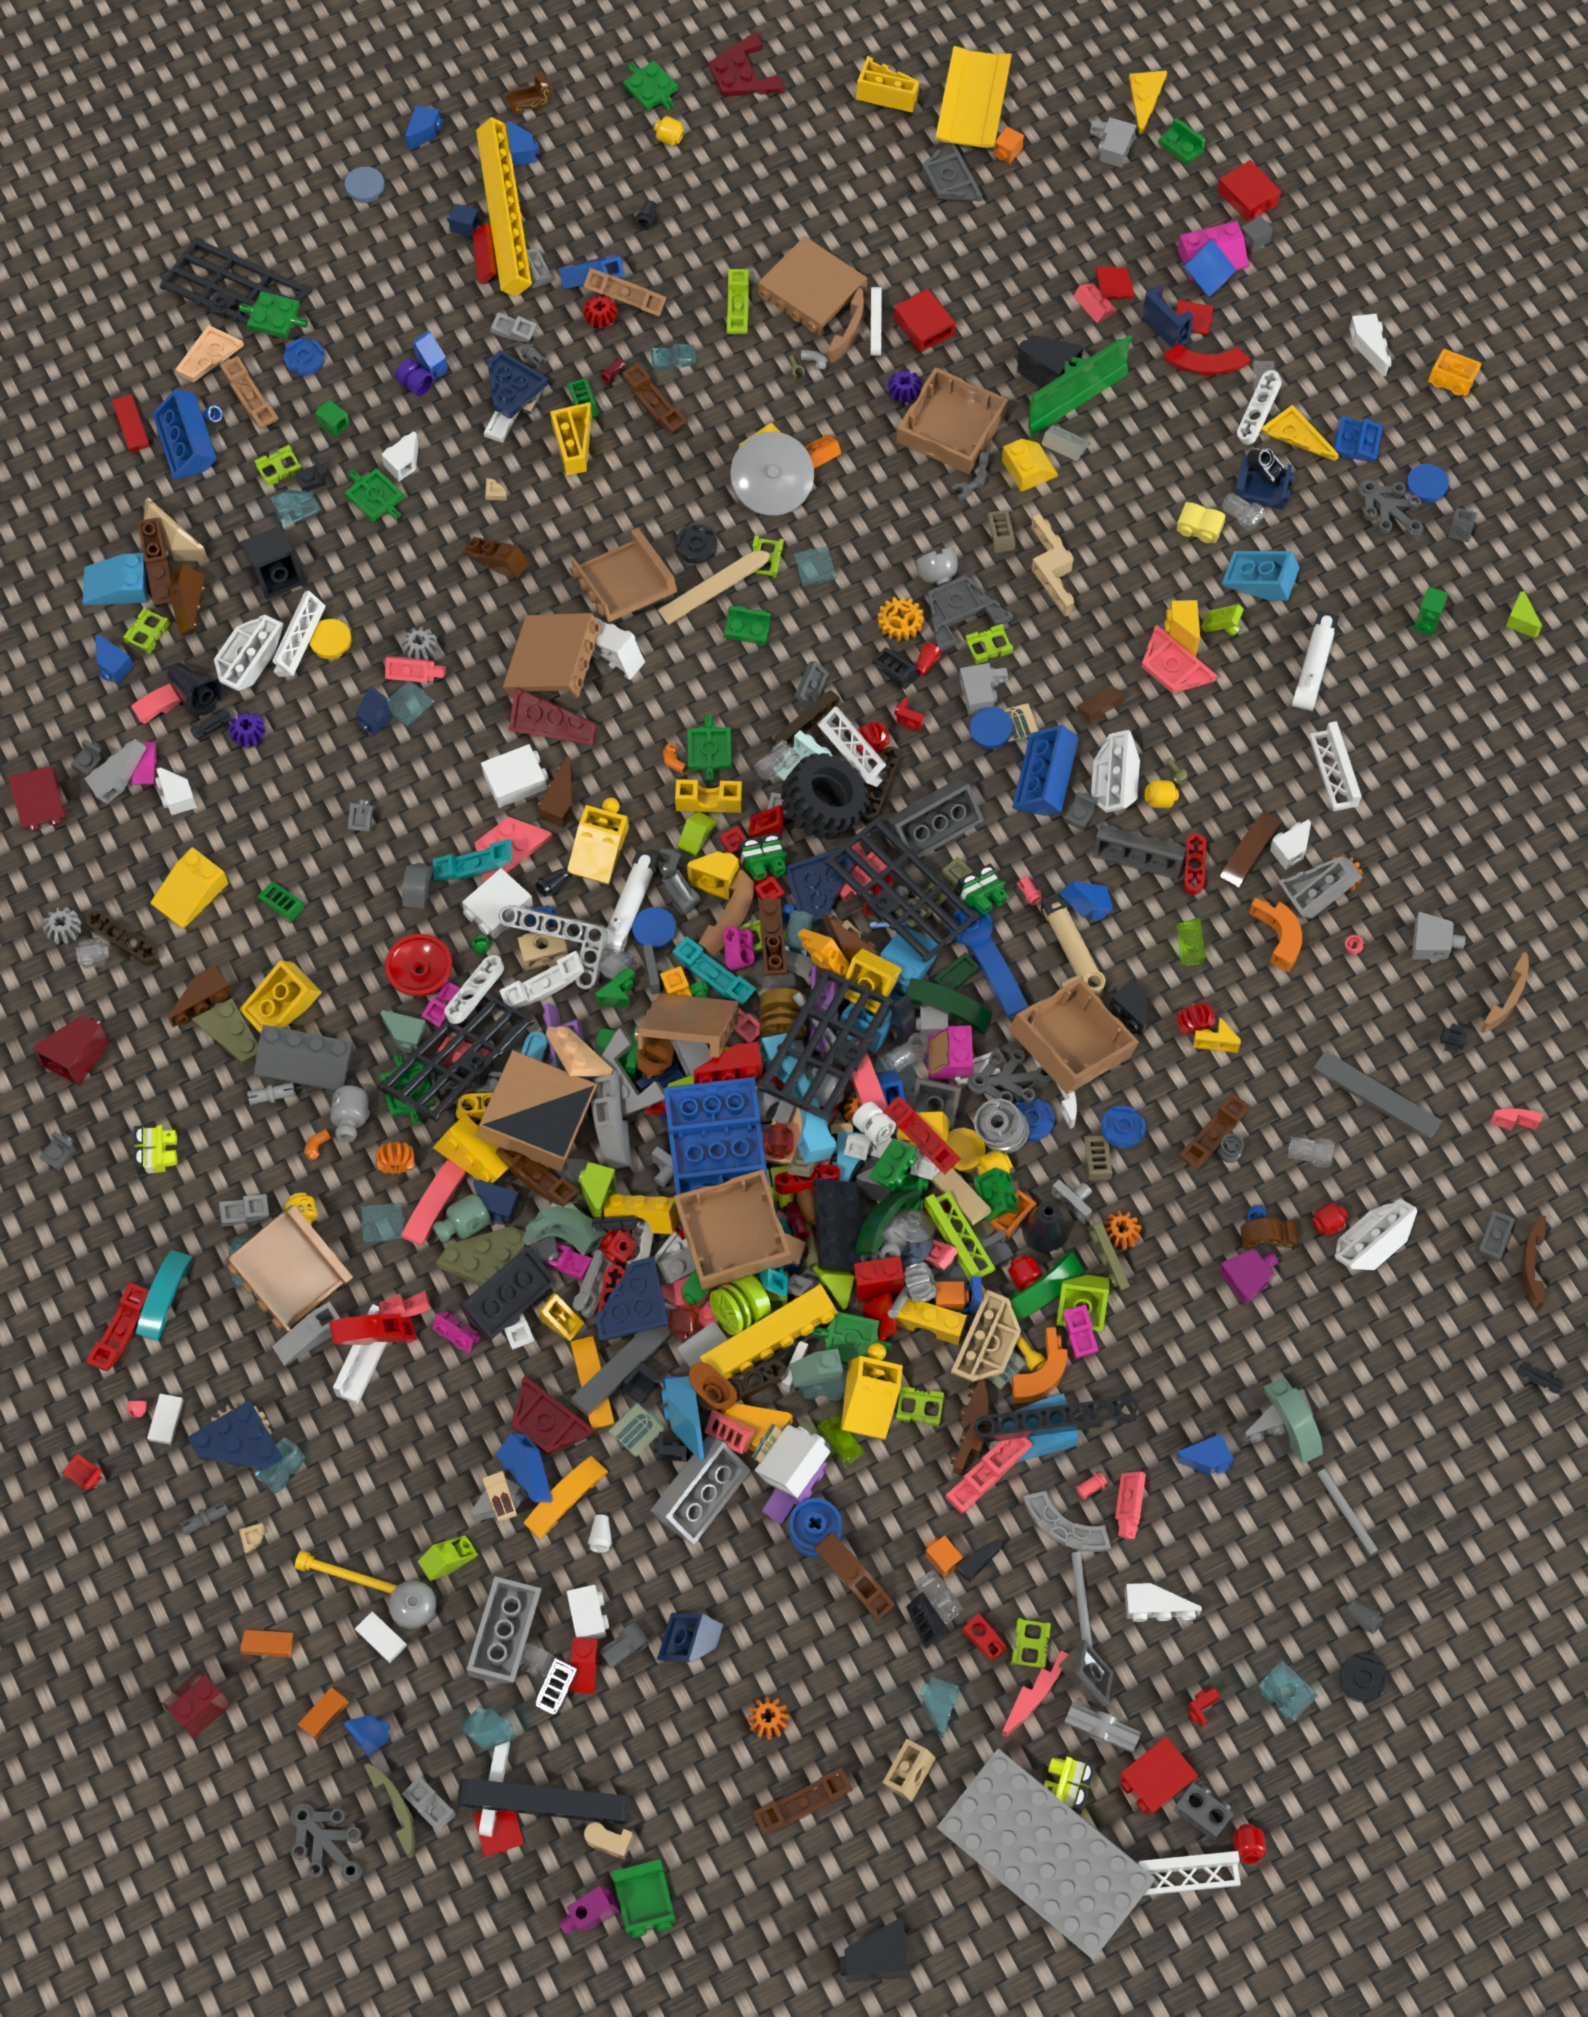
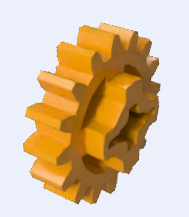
M902 596L900 601H897L893 597L892 603L885 601V607H880L878 627L882 628L883 635L889 633V639L896 636L897 641H900L901 637H904L907 641L909 640V635L916 637V631L921 632L922 624L924 623L923 610L919 609L918 603L913 605L911 598L905 601Z

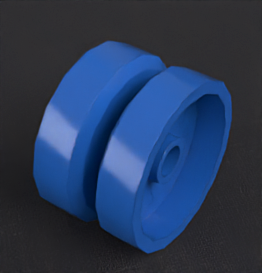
M820 1498L807 1499L793 1509L789 1519L790 1541L794 1549L801 1555L810 1558H821L813 1547L830 1532L839 1540L841 1539V1516L837 1508L829 1501Z

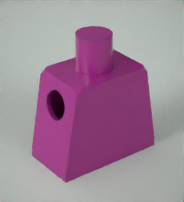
M1252 1249L1222 1262L1219 1272L1246 1306L1272 1281L1274 1274L1271 1268L1278 1264V1260L1272 1252L1261 1257L1255 1249Z
M598 1886L567 1906L569 1915L559 1920V1924L565 1934L576 1928L586 1932L621 1913V1910L610 1889ZM587 1910V1916L584 1918L583 1914Z

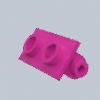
M442 1311L440 1314H436L432 1329L440 1336L454 1343L459 1349L470 1354L473 1343L477 1344L481 1338L478 1335L479 1332L467 1324L458 1328L462 1321L450 1312Z

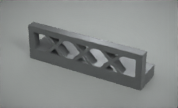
M1003 1230L980 1242L995 1268L1013 1259L1014 1256L1005 1242L1006 1234ZM974 1246L968 1248L967 1251L973 1253ZM955 1257L952 1264L944 1270L937 1267L931 1269L935 1285L936 1282H964V1285L969 1283ZM973 1259L979 1271L987 1268L983 1260Z

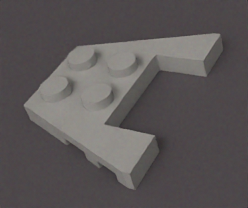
M619 1028L601 1058L613 1069L611 1075H618L622 1118L634 1114L636 1111L647 1109L659 1102H664L665 1096L663 1087L656 1081L641 1094L639 1093L618 1061L623 1054L634 1046L625 1029ZM589 1076L587 1080L595 1083L594 1079L605 1076ZM596 1092L594 1093L592 1100L596 1099Z

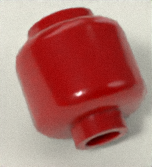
M1331 1202L1314 1211L1312 1222L1320 1235L1324 1234L1329 1237L1345 1229V1219L1348 1218V1215L1343 1206L1338 1207L1335 1203Z
M1021 1255L1010 1262L1011 1266L1008 1273L1018 1289H1026L1043 1275L1033 1257Z
M1244 1824L1233 1833L1234 1851H1238L1239 1860H1242L1245 1864L1260 1862L1267 1851L1264 1832L1252 1824Z

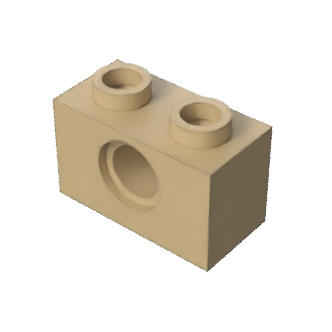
M554 927L549 928L552 931L557 930V928ZM527 933L518 938L526 971L557 963V960L568 955L565 940L562 938L540 933ZM540 945H547V946H548V947L545 948V949H539V948H538Z
M906 1739L882 1783L892 1792L912 1802L936 1757L926 1748Z

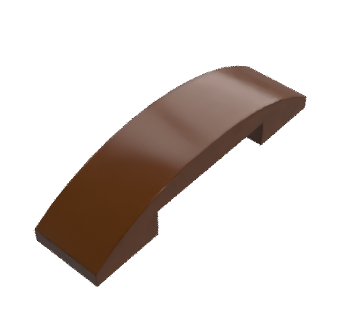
M639 362L622 373L626 383L642 406L665 430L672 434L688 423V420L677 407L673 408L651 382V376Z
M1263 811L1241 840L1219 879L1239 889L1269 840H1272L1282 825V821Z
M1232 1093L1220 1106L1216 1115L1198 1136L1190 1141L1178 1157L1198 1170L1220 1147L1223 1137L1231 1134L1250 1109V1105Z
M500 1147L496 1150V1154L523 1183L552 1203L564 1207L579 1194L580 1190L562 1177L559 1180L542 1165L527 1156Z
M1542 1215L1535 1223L1526 1240L1521 1264L1524 1290L1535 1311H1539L1544 1304V1281L1535 1280L1536 1245L1541 1246L1545 1239L1546 1216Z
M841 1767L821 1777L819 1781L777 1802L773 1801L753 1811V1814L763 1835H766L813 1814L853 1791Z

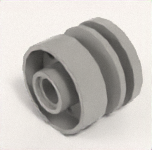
M1002 1098L991 1099L977 1110L974 1118V1128L978 1137L993 1151L1000 1150L1002 1153L1008 1154L1019 1150L1026 1143L1029 1135V1124L1026 1117L1011 1101Z

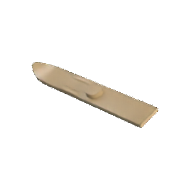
M754 551L747 554L660 608L658 612L665 622L670 625L761 568L769 560V553Z

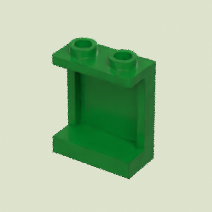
M661 1859L612 1872L627 1936L632 1935L633 1938L647 1935V1930L657 1928V1931H664L672 1928L671 1924L676 1923Z

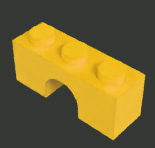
M676 779V811L741 813L742 781H720L719 787L708 789L701 787L698 784V780Z
M615 1194L609 1196L603 1207L605 1217L623 1216L625 1218L626 1215H634L644 1219L649 1224L651 1233L673 1234L680 1221L674 1198L664 1196L648 1197Z
M908 1297L895 1318L896 1326L914 1331L915 1328L930 1330L936 1334V1339L959 1346L966 1325L967 1315L926 1302H914L912 1298Z

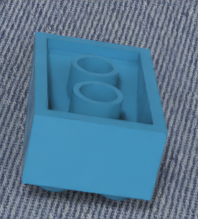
M1234 551L1222 585L1266 600H1288L1300 567L1292 551Z
M143 553L121 554L84 567L83 605L147 603L148 573Z
M903 926L929 952L938 945L934 940ZM897 933L879 957L902 968L893 991L905 996L910 979L923 980L938 953L928 962L924 963L922 957Z
M892 990L888 998L895 1002L904 996ZM851 1002L845 1009L840 1023L844 1024L856 1003ZM891 1007L886 1012L873 1036L874 1041L868 1045L867 1050L876 1053L895 1026L891 1023ZM863 1008L853 1028L865 1033L876 1013ZM848 1035V1037L846 1038L853 1042L861 1041L850 1035Z
M689 1376L665 1379L666 1389L661 1390L663 1404L668 1403V1406H664L665 1421L670 1420L671 1430L699 1460H705L696 1392L691 1386Z
M1063 1393L1042 1399L1016 1411L1066 1405L1067 1402ZM1054 1415L1050 1421L1053 1424H1059L1062 1422L1063 1417ZM1031 1418L1026 1424L1029 1427H1036L1039 1424V1420ZM1008 1421L1003 1425V1428L1010 1431L1014 1429L1016 1424ZM1077 1431L1026 1437L1033 1446L1016 1463L1077 1446L1079 1438Z

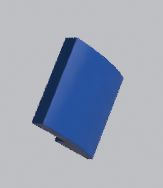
M1212 238L1196 251V254L1182 265L1206 297H1210L1236 270Z
M1342 415L1338 421L1333 449L1342 457L1361 461H1375L1377 459L1383 425L1365 418L1362 422Z

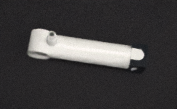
M1318 611L1293 699V707L1313 712L1338 623V615Z
M639 849L632 862L633 868L609 925L606 928L608 938L605 951L617 955H622L625 949L628 933L651 878L655 877L659 868L658 855Z

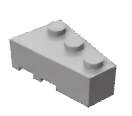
M1338 857L1315 866L1316 868L1305 872L1302 871L1293 877L1282 879L1278 882L1302 916L1314 918L1363 878L1351 860Z

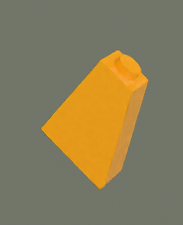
M736 1403L730 1409L721 1411V1414L755 1429L749 1449L757 1455L760 1451L764 1455L768 1453L764 1444L769 1450L773 1446L767 1439L773 1444L776 1442L777 1439L771 1434L775 1427L783 1432L786 1426L791 1425L793 1422L792 1415L788 1412ZM723 1425V1432H725L727 1425ZM731 1429L729 1436L732 1437L735 1430ZM738 1434L737 1441L740 1442L742 1434Z

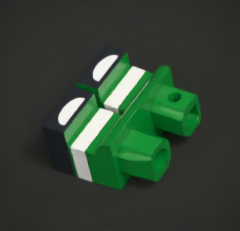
M779 832L760 836V839L755 837L739 842L736 854L745 873H751L755 881L765 878L767 869H771L775 876L785 873L786 865L784 860L787 854L783 852L780 845L781 838Z
M991 863L958 879L954 892L971 909L976 908L982 915L991 910L993 904L990 900H993L997 906H1001L1006 903L1009 897L1003 889L1006 882L1000 881L994 874L996 869Z

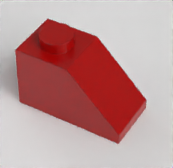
M573 1637L570 1663L579 1668L570 1688L571 1693L594 1694L599 1651L597 1639Z

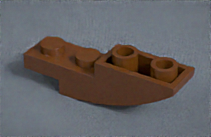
M157 517L137 521L153 604L155 607L172 604L169 594L171 573L159 519Z
M780 898L758 900L765 976L787 974Z
M984 1379L979 1380L977 1385L972 1384L968 1397L971 1398L969 1405L964 1404L959 1416L962 1419L961 1427L965 1428L959 1440L962 1446L960 1451L955 1450L950 1464H953L952 1473L960 1476L964 1471L969 1456L979 1458L984 1442L977 1438L974 1430L975 1421L981 1416L988 1415V1395ZM987 1425L980 1427V1433L986 1434Z
M832 1532L828 1533L813 1547L877 1621L896 1605L878 1582Z

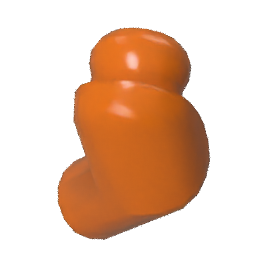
M669 743L663 749L664 763L666 766L683 774L687 764L677 760V747Z
M326 1129L308 1139L304 1153L308 1156L309 1160L318 1158L320 1156L317 1150L319 1145L331 1139Z

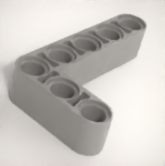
M508 905L499 910L498 919L505 926L582 943L580 960L584 972L575 980L576 984L582 989H588L598 983L608 938L607 929L603 925L516 905ZM508 909L512 910L515 914L512 922L508 921L505 917ZM529 914L536 917V924L534 926H530L527 923V916ZM551 919L556 920L558 923L556 931H552L548 927V922ZM572 924H576L580 929L577 936L570 933V926ZM593 929H598L601 932V939L599 941L592 938L591 932ZM589 951H594L597 955L594 963L589 962L587 959ZM585 972L592 976L590 984H585L582 980Z

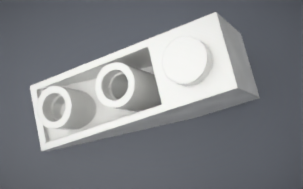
M1377 314L1352 316L1349 329L1353 345L1382 376H1386L1388 367H1391V357L1386 353L1387 342L1382 337L1383 328L1381 321L1378 322Z
M1151 1583L1126 1584L1124 1590L1126 1618L1133 1619L1134 1622L1147 1621V1618L1169 1621L1172 1617H1181L1182 1620H1193L1202 1611L1201 1606Z

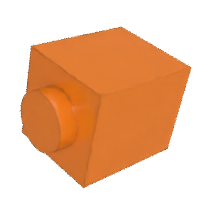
M1006 127L995 141L993 155L1010 164L1023 148L1024 135Z
M936 1282L935 1305L951 1311H963L965 1303H969V1290L964 1289V1282Z
M945 1535L940 1539L934 1538L926 1546L928 1549L926 1550L925 1557L943 1578L954 1571L956 1564L963 1560V1556Z

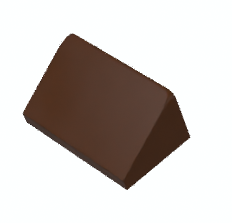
M1110 685L1079 704L1076 708L1090 723L1123 703L1125 695Z

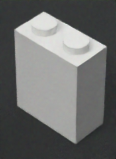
M529 744L481 762L483 775L499 808L547 790L546 781L549 780L545 768H540L538 764L541 763L536 750L532 751Z
M502 868L462 902L464 907L463 913L466 918L471 922L474 920L482 933L486 936L489 934L494 939L509 927L503 925L498 919V913L502 907L516 905L530 909L533 906L532 896ZM508 909L505 917L508 921L512 922L515 914L512 910Z
M787 1425L755 1471L766 1483L798 1498L830 1451L824 1445L825 1440L814 1433L811 1436L809 1432L800 1426L796 1429Z

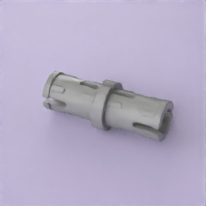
M293 1082L278 1086L267 1085V1088L247 1091L250 1105L266 1101L273 1103L276 1099L294 1097L295 1091L290 1090L294 1089Z

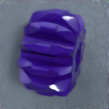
M900 369L898 374L893 372L888 380V393L892 396L893 401L899 399L900 404L903 401H907L910 404L911 399L916 401L921 393V378H918L916 372L911 374L909 369L906 372Z
M246 711L245 715L238 713V719L231 718L232 725L228 728L231 733L230 737L233 742L236 741L239 747L245 744V747L249 748L252 743L257 746V740L263 741V734L266 733L265 723L261 717H258L256 712L250 715Z

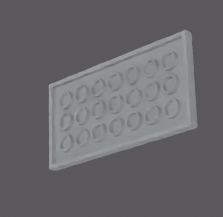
M999 1748L936 1827L1093 1960L1156 1880L1155 1877Z

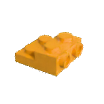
M1443 349L1432 369L1428 382L1432 383L1436 388L1443 387L1451 390L1455 395L1467 396L1482 363Z
M802 928L797 935L802 941V947L810 953L812 962L821 967V969H827L844 978L850 964L834 940Z

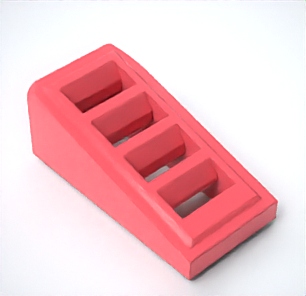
M712 1410L704 1432L715 1439L723 1441L734 1451L743 1454L748 1451L755 1429ZM717 1419L720 1422L717 1427V1430H714L713 1426L715 1420ZM725 1424L727 1425V1428L725 1430V1433L722 1434L721 1431L723 1425ZM731 1429L735 1430L732 1438L729 1437ZM739 1433L742 1434L740 1442L737 1441Z

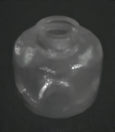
M99 938L80 941L79 947H75L78 964H82L85 969L104 966L106 963L105 958L110 957L108 945H103Z

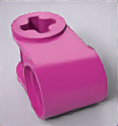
M735 926L727 927L723 936L727 967L732 971H736L752 965L755 960L752 931L747 928L740 930Z

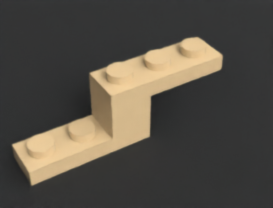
M1039 513L1032 517L1031 529L1047 552L1033 559L1032 571L1066 617L1073 612L1074 599L1069 592L1065 591L1059 577L1071 572L1074 559L1069 550L1066 551L1063 547L1060 537L1053 533L1048 520H1044Z

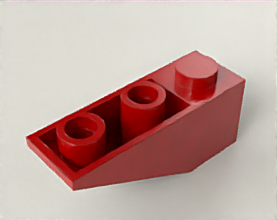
M758 1042L734 1045L722 1052L719 1058L714 1057L694 1069V1084L762 1077V1060Z

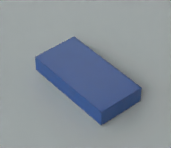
M972 1276L968 1286L969 1303H967L969 1315L977 1314L983 1299L980 1276Z

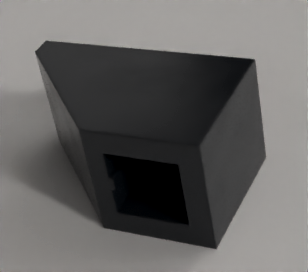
M1130 980L1112 996L1110 1006L1117 1016H1122L1127 1021L1128 1026L1133 1031H1138L1143 1035L1147 1026V994Z

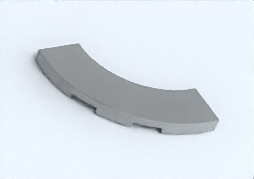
M1046 1490L1023 1496L1025 1507L1035 1524L1054 1541L1066 1547L1086 1552L1111 1550L1105 1525L1085 1526L1072 1523L1064 1518L1053 1506Z

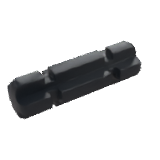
M224 709L218 712L217 716L213 715L201 722L200 726L192 727L190 729L191 734L195 739H199L204 736V733L208 734L222 726L221 723L229 722L231 716Z
M626 1215L625 1218L623 1216L604 1217V1219L602 1217H594L592 1219V1228L595 1231H603L604 1228L606 1230H624L625 1227L627 1229H635L637 1227V1218L634 1215Z
M1522 1362L1517 1369L1519 1375L1523 1377L1528 1376L1530 1381L1544 1388L1548 1387L1549 1391L1558 1394L1563 1386L1562 1381L1556 1378L1552 1379L1551 1375L1536 1367L1534 1369L1531 1368V1365L1526 1362Z

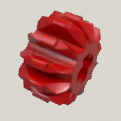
M599 294L598 298L591 296L590 301H585L583 316L586 324H591L592 329L596 326L600 330L602 326L609 328L610 323H615L618 313L614 300H610L608 296L602 298Z
M870 722L857 728L858 732L877 753L879 750L885 749V746L890 743L888 729L881 722ZM856 745L858 753L863 755V745Z
M1207 1003L1191 1004L1189 1007H1184L1176 1015L1178 1028L1186 1035H1194L1196 1031L1204 1029L1208 1030L1216 1022L1214 1010Z

